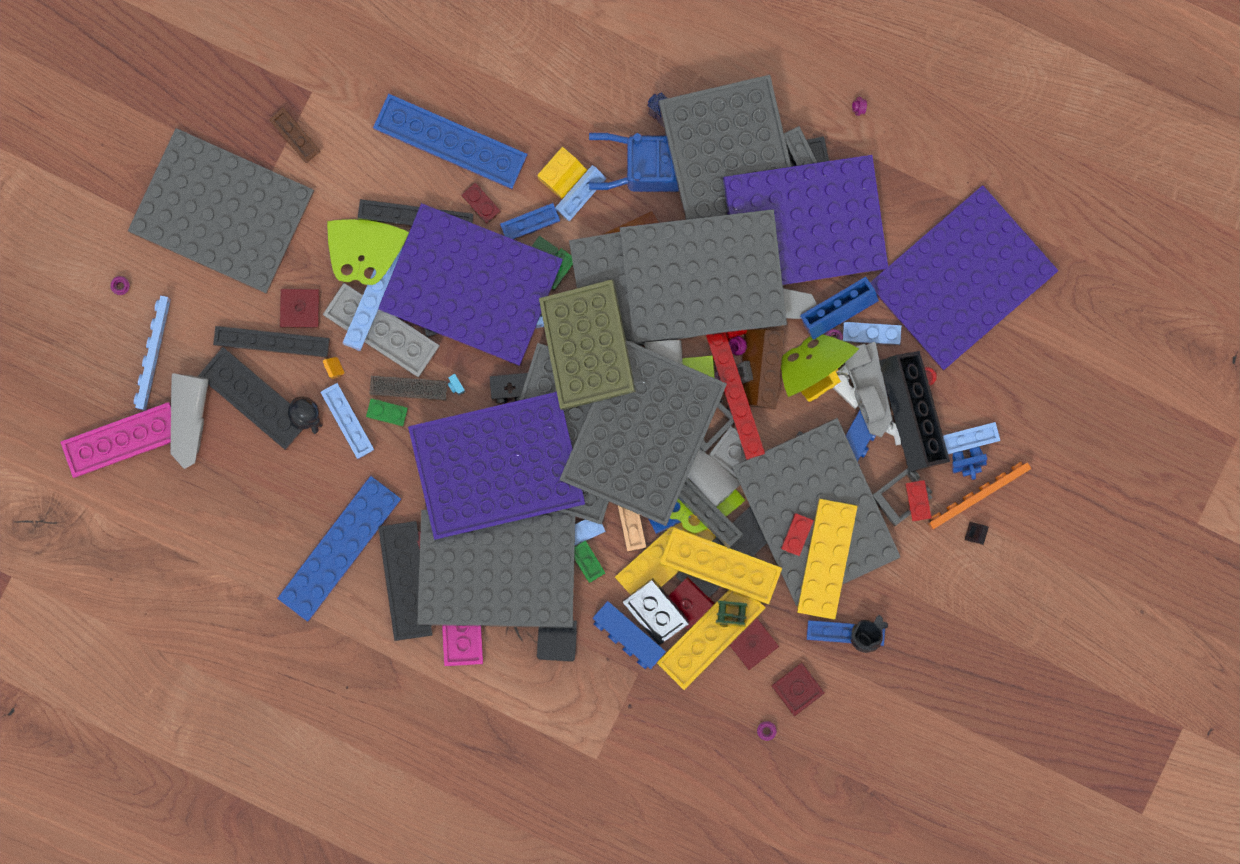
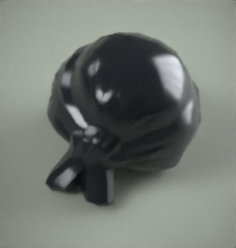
M304 396L297 397L289 404L287 414L293 427L297 429H308L311 427L312 433L316 434L319 431L318 427L323 426L320 422L318 406L310 398Z
M880 615L876 617L874 622L870 620H860L850 632V641L854 648L863 653L876 651L883 640L882 629L887 628L888 623L883 622V618Z

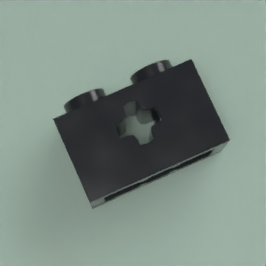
M528 373L490 376L492 401L496 400V404L507 403V399L519 401ZM508 384L516 387V389L512 390L511 394L508 393V390H505V388H508Z

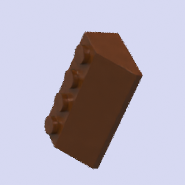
M747 329L744 338L746 351L742 356V362H750L753 380L742 385L750 407L776 409L785 331Z

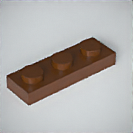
M284 108L269 119L305 163H308L321 152Z

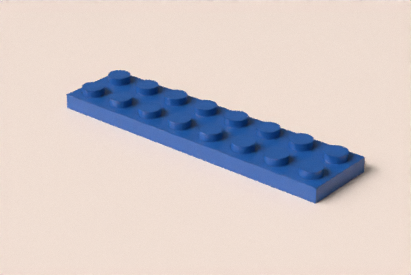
M389 93L373 126V129L509 189H513L528 154Z
M370 476L277 599L309 622L379 530L378 527L383 525L402 499Z

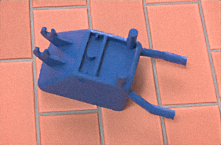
M589 133V140H611L627 144V177L609 183L589 182V190H609L627 184L628 189L633 192H679L666 135H640L636 133L628 138L610 133Z

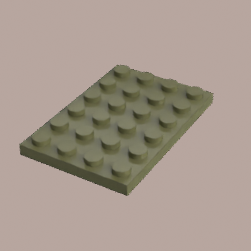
M613 280L539 298L561 410L636 392Z

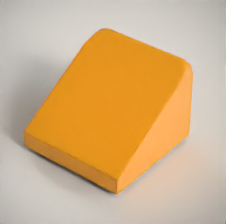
M337 357L323 360V364L331 379L345 374Z

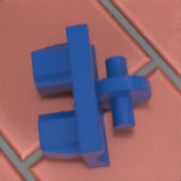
M979 446L970 449L971 458L964 459L962 451L954 452L952 454L953 474L962 472L963 477L970 475L971 480H975L976 473L982 472L981 467L987 465V456L983 454Z

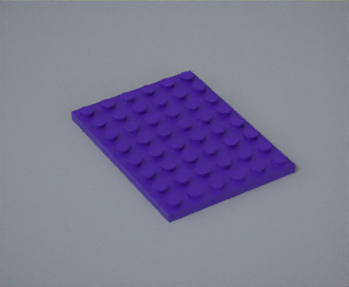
M872 155L723 177L728 215L774 209L782 285L888 268Z
M982 185L870 283L880 300L944 371L1056 274L1058 269Z
M421 203L378 310L520 366L542 314L539 298L549 296L563 259Z
M557 392L408 426L434 540L585 505L581 489L559 480L572 451V445L564 411L559 406Z

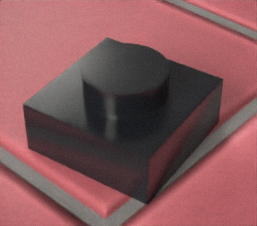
M969 522L964 540L984 545L989 527Z

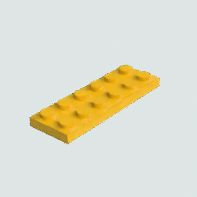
M819 498L797 613L830 619L836 618L857 505Z
M694 514L690 515L691 518L688 519V522L692 526H697L700 520ZM682 523L673 526L709 541L717 538L708 528L698 533H692L685 529ZM673 527L664 532L615 576L629 594H632L652 578L662 587L679 572L660 564Z
M674 527L660 562L664 566L768 605L782 570L781 567L733 549H728L725 546Z
M728 590L719 601L747 603L746 620L744 622L746 626L716 624L719 610L717 601L657 664L685 690L766 609L759 601ZM726 606L727 614L738 616L739 607ZM725 618V621L737 622L738 620L733 618Z

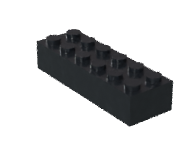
M920 351L898 354L879 360L909 472L950 462Z

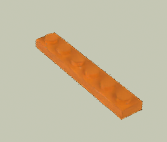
M1019 462L1011 467L1013 471L1009 474L1003 472L995 477L997 481L990 485L987 482L979 487L980 492L975 495L971 492L964 496V501L959 505L955 502L946 507L948 510L946 513L941 515L938 512L933 515L931 522L928 523L931 530L935 529L1032 468L1028 462L1025 464Z

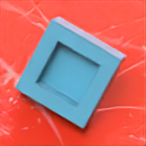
M455 374L448 377L450 380L448 386L453 394L457 392L460 396L466 392Z

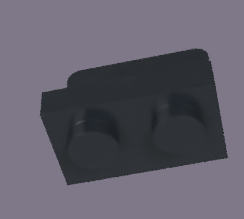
M573 618V628L538 627L537 658L539 660L573 662L576 655L577 621H574Z

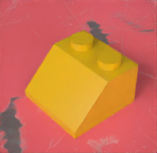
M562 147L537 176L538 180L559 198L563 199L588 170Z

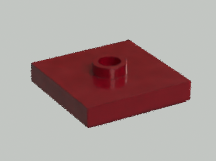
M281 289L280 328H319V289Z
M689 577L669 595L670 599L690 621L685 626L687 630L715 604Z
M757 618L729 645L748 670L752 669L779 647Z
M802 662L771 685L794 717L825 694Z

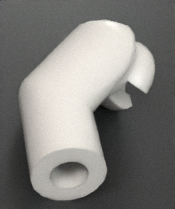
M891 421L885 432L894 436L896 446L901 445L896 423Z

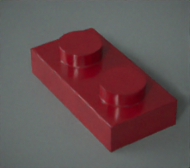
M476 183L461 195L486 224L501 212Z

